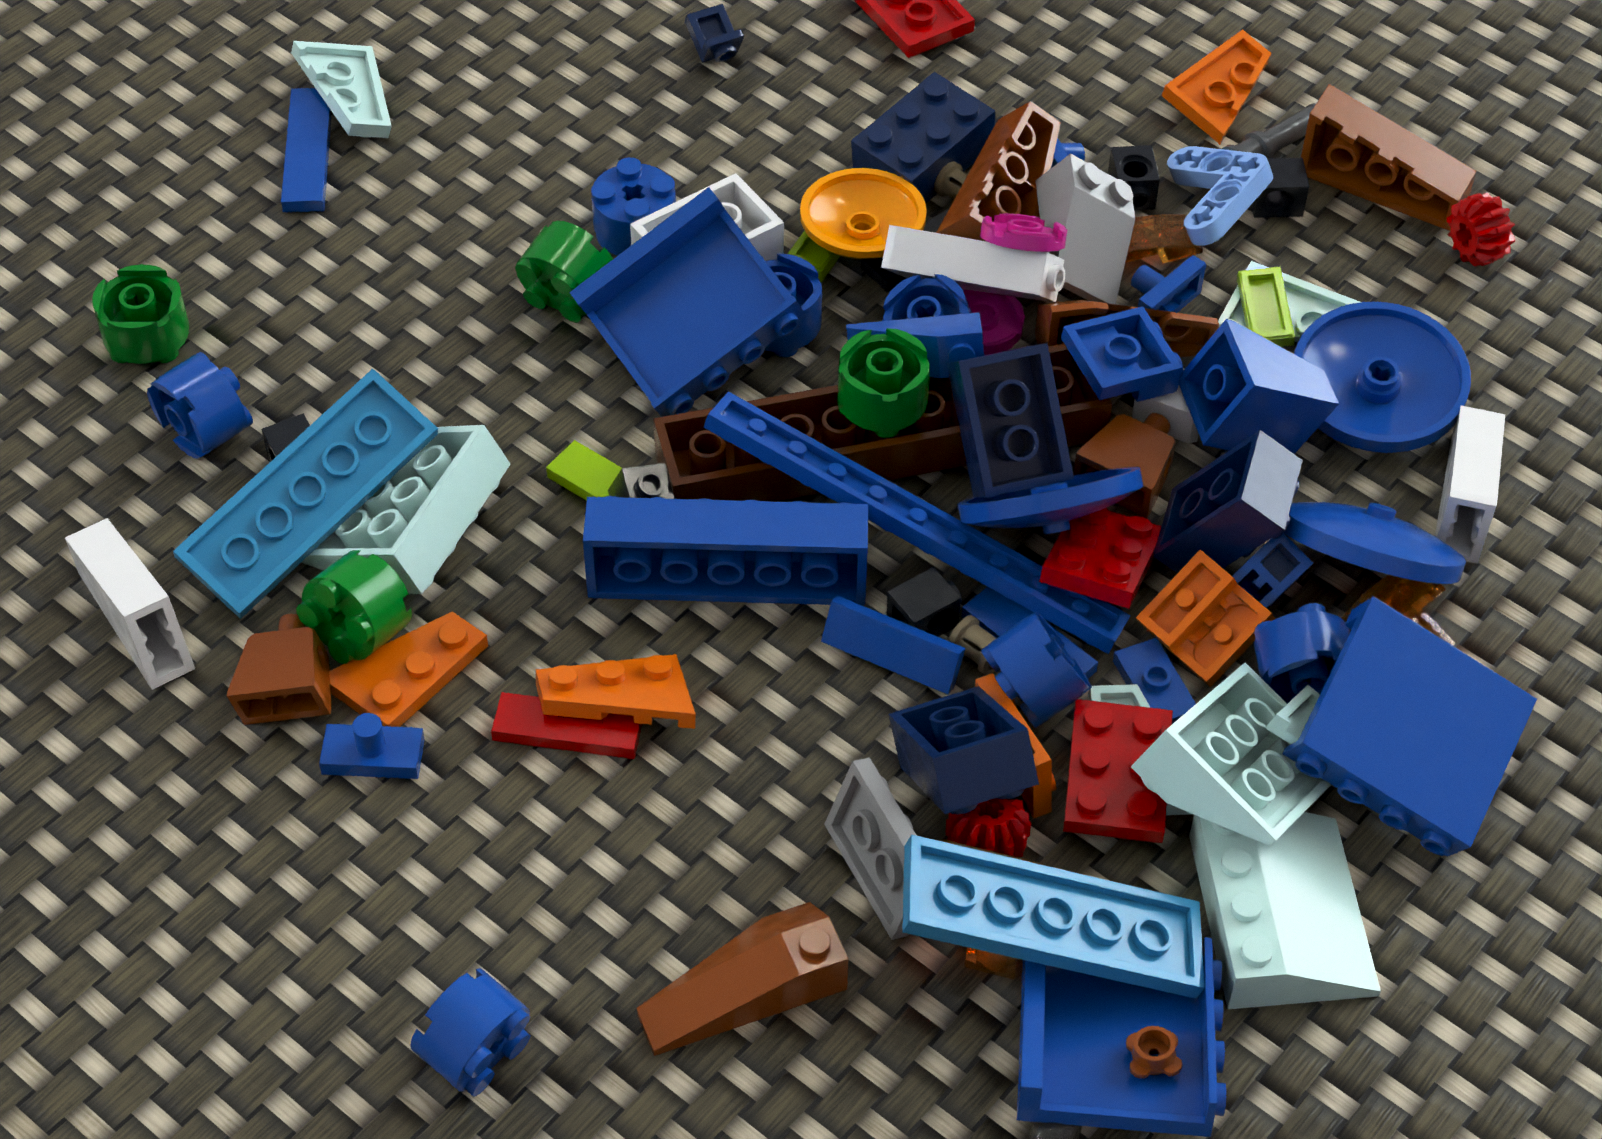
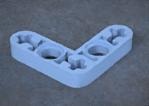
M1188 146L1175 151L1167 160V166L1176 184L1210 189L1184 219V226L1192 244L1197 246L1212 244L1223 237L1273 180V173L1266 156L1260 153Z

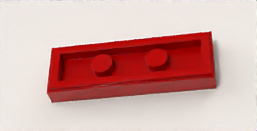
M501 692L491 734L492 741L635 759L642 724L634 723V716L611 713L602 720L543 715L539 697Z

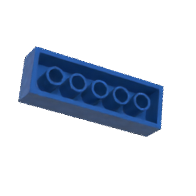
M587 497L583 533L588 598L820 605H830L836 596H840L865 606L868 504H852L848 502L734 501L706 498L697 500L665 499L662 497Z

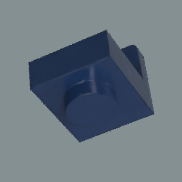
M723 4L686 15L685 24L702 63L713 59L716 62H723L737 54L744 35L741 29L734 31Z

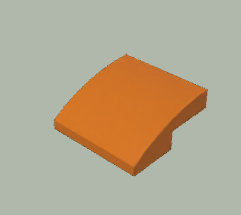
M1199 550L1139 613L1136 619L1211 688L1255 641V627L1262 622L1273 621L1275 617L1272 612L1239 586L1233 576L1202 550Z

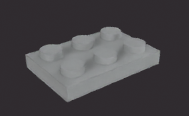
M870 757L855 760L851 763L824 825L891 940L906 937L909 934L902 933L904 846L910 836L916 835L913 830L910 819L907 815L903 814L891 794L886 779L879 774Z

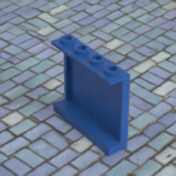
M710 187L706 188L569 292L590 318L661 417L688 412L696 399L707 391L720 388L726 383L733 371L743 364H749L757 360L763 354L765 347L778 337L790 335L797 329L800 321L806 317L797 300L789 293Z
M1373 596L1352 609L1345 623V626L1350 628L1351 632L1298 741L1285 747L1282 754L1296 762L1295 766L1302 773L1310 777L1322 778L1336 787L1338 794L1352 803L1363 804L1378 813L1379 819L1386 825L1398 830H1405L1421 840L1420 843L1426 850L1448 857L1472 846L1537 698Z
M1204 937L1202 950L1205 989L1196 999L1022 960L1017 1120L1211 1137L1215 1115L1224 1116L1226 1107V1084L1217 1083V1073H1222L1224 1068L1225 1043L1224 1041L1215 1040V1031H1221L1223 1024V1000L1214 999V991H1220L1222 961L1213 959L1212 938ZM1148 1026H1159L1173 1032L1178 1037L1176 1056L1182 1060V1070L1175 1076H1167L1162 1073L1160 1075H1149L1144 1079L1135 1077L1129 1069L1133 1059L1132 1053L1126 1048L1127 1037ZM1149 1054L1150 1056H1158V1054Z

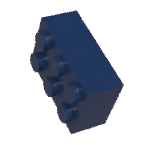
M933 72L851 140L853 168H872L896 174L913 184L923 196L925 203H927L937 195L934 191V183L945 165L955 161L965 171L976 161L995 126V110L941 75Z
M1047 343L947 363L973 497L988 498L1074 479Z
M1257 431L1172 488L1153 557L1178 573L1199 550H1202L1219 566L1225 569L1226 566L1240 557H1248L1256 547L1269 539L1280 537L1290 524L1291 517L1289 512L1293 497L1300 485L1298 476L1303 460L1263 431Z
M979 686L888 714L900 767L944 814L968 813L974 810L979 803L994 798H1015L1021 795L1024 789L1039 785L1028 729Z

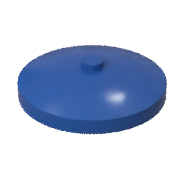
M1360 302L1331 310L1315 320L1305 330L1294 352L1296 356L1325 371L1339 402V405L1318 429L1343 444L1361 450L1395 453L1418 449L1433 443L1454 427L1458 419L1460 406L1466 405L1470 392V366L1467 356L1457 339L1448 329L1430 316L1399 304Z
M1124 467L1074 475L1072 480L988 498L973 497L959 502L957 506L960 521L964 524L991 528L1042 526L1044 534H1051L1071 529V520L1105 509L1133 494L1144 485L1140 467Z
M1298 502L1291 504L1289 512L1291 520L1284 533L1314 550L1342 561L1400 578L1435 584L1458 583L1466 564L1465 558L1452 547L1427 531L1396 518L1397 511L1388 506L1369 503L1366 509L1353 505L1328 502Z

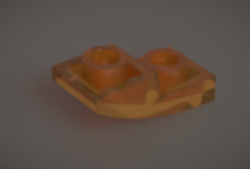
M1159 214L1135 217L1125 263L1158 254L1162 264L1203 253L1202 246L1192 244L1184 226V219L1187 215Z

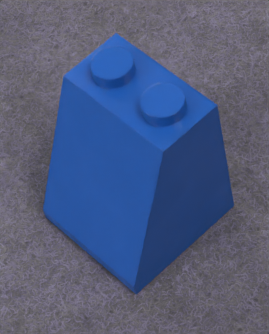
M1229 319L1222 323L1183 370V376L1179 381V387L1203 445L1224 450L1232 449L1261 430L1295 454L1339 405L1325 371Z

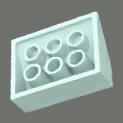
M485 425L437 427L438 435L301 563L325 570L348 552L361 550L358 554L360 556L368 558L374 554L386 561L400 576L408 594H423L432 584L434 576L446 558L454 552L457 542L468 526L477 518L479 510L489 495L498 487L500 479L511 464Z
M1246 663L1242 664L1167 728L1131 766L1141 777L1144 785L1152 792L1157 793L1166 803L1268 846H1271L1331 786L1330 783L1322 778H1314L1302 773L1295 766L1296 762L1282 754L1285 747L1291 744L1265 729V727L1287 703Z
M1304 812L1271 846H1268L1194 815L1189 837L1216 959L1222 961L1221 982L1227 1009L1378 997L1381 990L1336 818Z

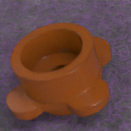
M1159 1026L1144 1027L1138 1032L1130 1034L1126 1039V1048L1132 1053L1133 1061L1129 1067L1131 1074L1141 1079L1147 1078L1149 1075H1160L1162 1073L1167 1076L1179 1074L1182 1070V1060L1176 1056L1178 1037L1173 1032ZM1149 1054H1158V1056H1150Z

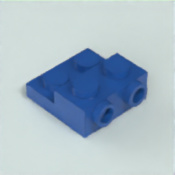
M1143 306L1063 326L1061 339L1099 400L1131 392L1135 400L1140 402L1177 392L1180 378L1183 376L1181 358L1176 352L1171 350L1163 338L1160 326L1152 321Z

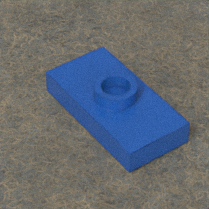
M1157 638L1114 651L1113 663L1126 685L1138 684L1150 708L1173 710L1172 724L1196 705Z

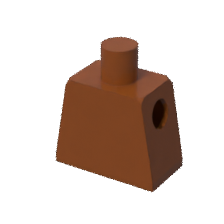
M1158 413L1149 414L1143 423L1125 414L1116 416L1077 451L1073 475L1124 467H1140L1144 486L1116 504L1148 518L1172 466L1176 441L1172 436L1168 435L1171 430L1169 421Z
M286 614L279 619L277 631L255 633L247 639L227 691V698L244 725L331 714L329 656L315 629L306 627L300 621L297 614Z

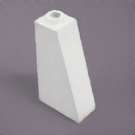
M889 225L881 268L906 278L920 275L921 279L935 278L934 274H939L953 279L962 289L1056 302L1058 292L1063 288L1065 282L1064 259L1049 252L1011 249L987 241Z
M1460 406L1458 419L1451 437L1435 537L1460 553L1466 562L1478 564L1497 506L1505 414Z
M106 518L65 537L79 575L151 689L153 690L194 670V663L169 596L109 519Z

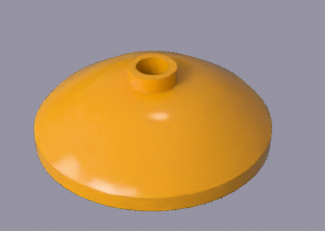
M851 168L830 173L818 179L806 190L800 204V221L806 234L822 248L839 256L853 259L882 258L889 225L924 230L926 224V203L918 189L902 177L879 169Z

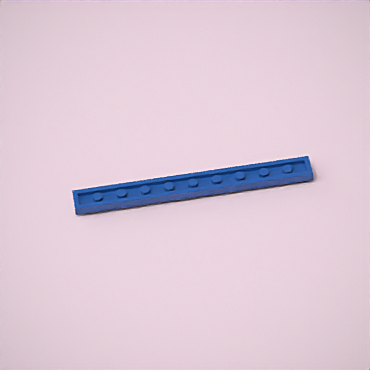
M729 391L709 412L703 428L720 436L723 440L736 445L759 458L762 462L777 468L800 481L803 485L811 487L837 503L868 504V520L877 524L885 531L891 532L911 543L923 552L959 570L962 574L1000 593L1003 597L1018 603L1032 612H1038L1046 621L1061 627L1107 654L1111 651L1131 616L1105 601L1039 582L1042 571L1041 565L973 527L961 523L960 520Z

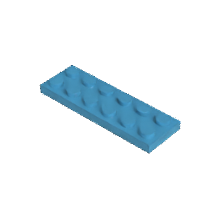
M372 368L173 551L174 557L241 619L438 435V428Z
M911 835L904 846L902 933L1195 999L1205 989L1199 901L916 835Z

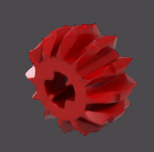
M1488 192L1483 194L1477 193L1451 206L1452 215L1446 218L1451 231L1447 235L1454 242L1452 249L1459 250L1462 262H1470L1474 267L1478 265L1485 266L1511 253L1510 245L1516 241L1515 236L1511 232V228L1515 226V223L1509 219L1510 209L1502 208V200L1499 196L1492 197Z
M994 798L979 803L974 810L968 813H949V818L946 820L945 834L948 836L947 843L1006 857L1020 858L1023 857L1024 849L1027 847V839L1030 837L1031 821H1029V813L1024 810L1022 800Z

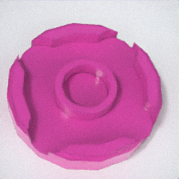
M1008 213L994 215V222L991 221L992 217L985 216L982 220L980 237L992 244L1011 249L1037 252L1059 251L1065 248L1067 229L1058 222L1054 223L1052 229L1044 227L1045 220L1040 219V217Z
M962 289L971 312L980 313L984 355L1011 349L1021 339L1024 328L1025 315L1022 304L1014 296Z

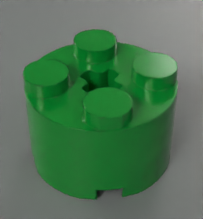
M560 220L553 221L549 227L545 225L515 266L517 276L526 289L523 292L525 300L538 309H543L546 305L558 309L567 320L579 323L586 313L569 292L613 260L611 254L605 247L599 252L590 243L594 236L577 225Z
M144 264L131 265L117 270L118 277L110 280L108 283H106V279H103L95 288L92 304L103 344L109 352L111 359L117 363L128 362L134 364H146L156 361L169 363L175 360L179 355V349L185 343L189 334V321L177 280L168 277L166 270L160 267Z
M886 328V334L871 335V329L851 337L840 351L838 409L855 425L874 431L880 437L890 438L896 436L901 429L915 423L925 412L928 404L930 364L925 346L913 335L902 330Z
M361 550L348 552L308 581L302 592V603L296 608L300 621L306 627L315 629L320 640L328 647L330 655L341 664H347L353 659L362 660L367 658L406 628L412 617V608L406 611L403 598L409 594L397 572L386 561L374 554L368 558L358 555Z

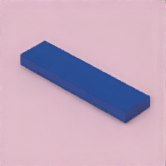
M316 88L291 89L281 195L283 212L325 211L332 111Z

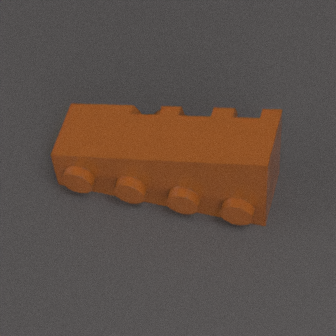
M1331 84L1327 86L1310 112L1301 154L1307 178L1451 231L1446 218L1452 215V205L1470 196L1476 170Z
M1031 101L998 119L936 233L985 241L980 237L982 220L985 216L992 217V222H994V215L1002 213L1040 217L1035 180L1052 167L1061 122Z

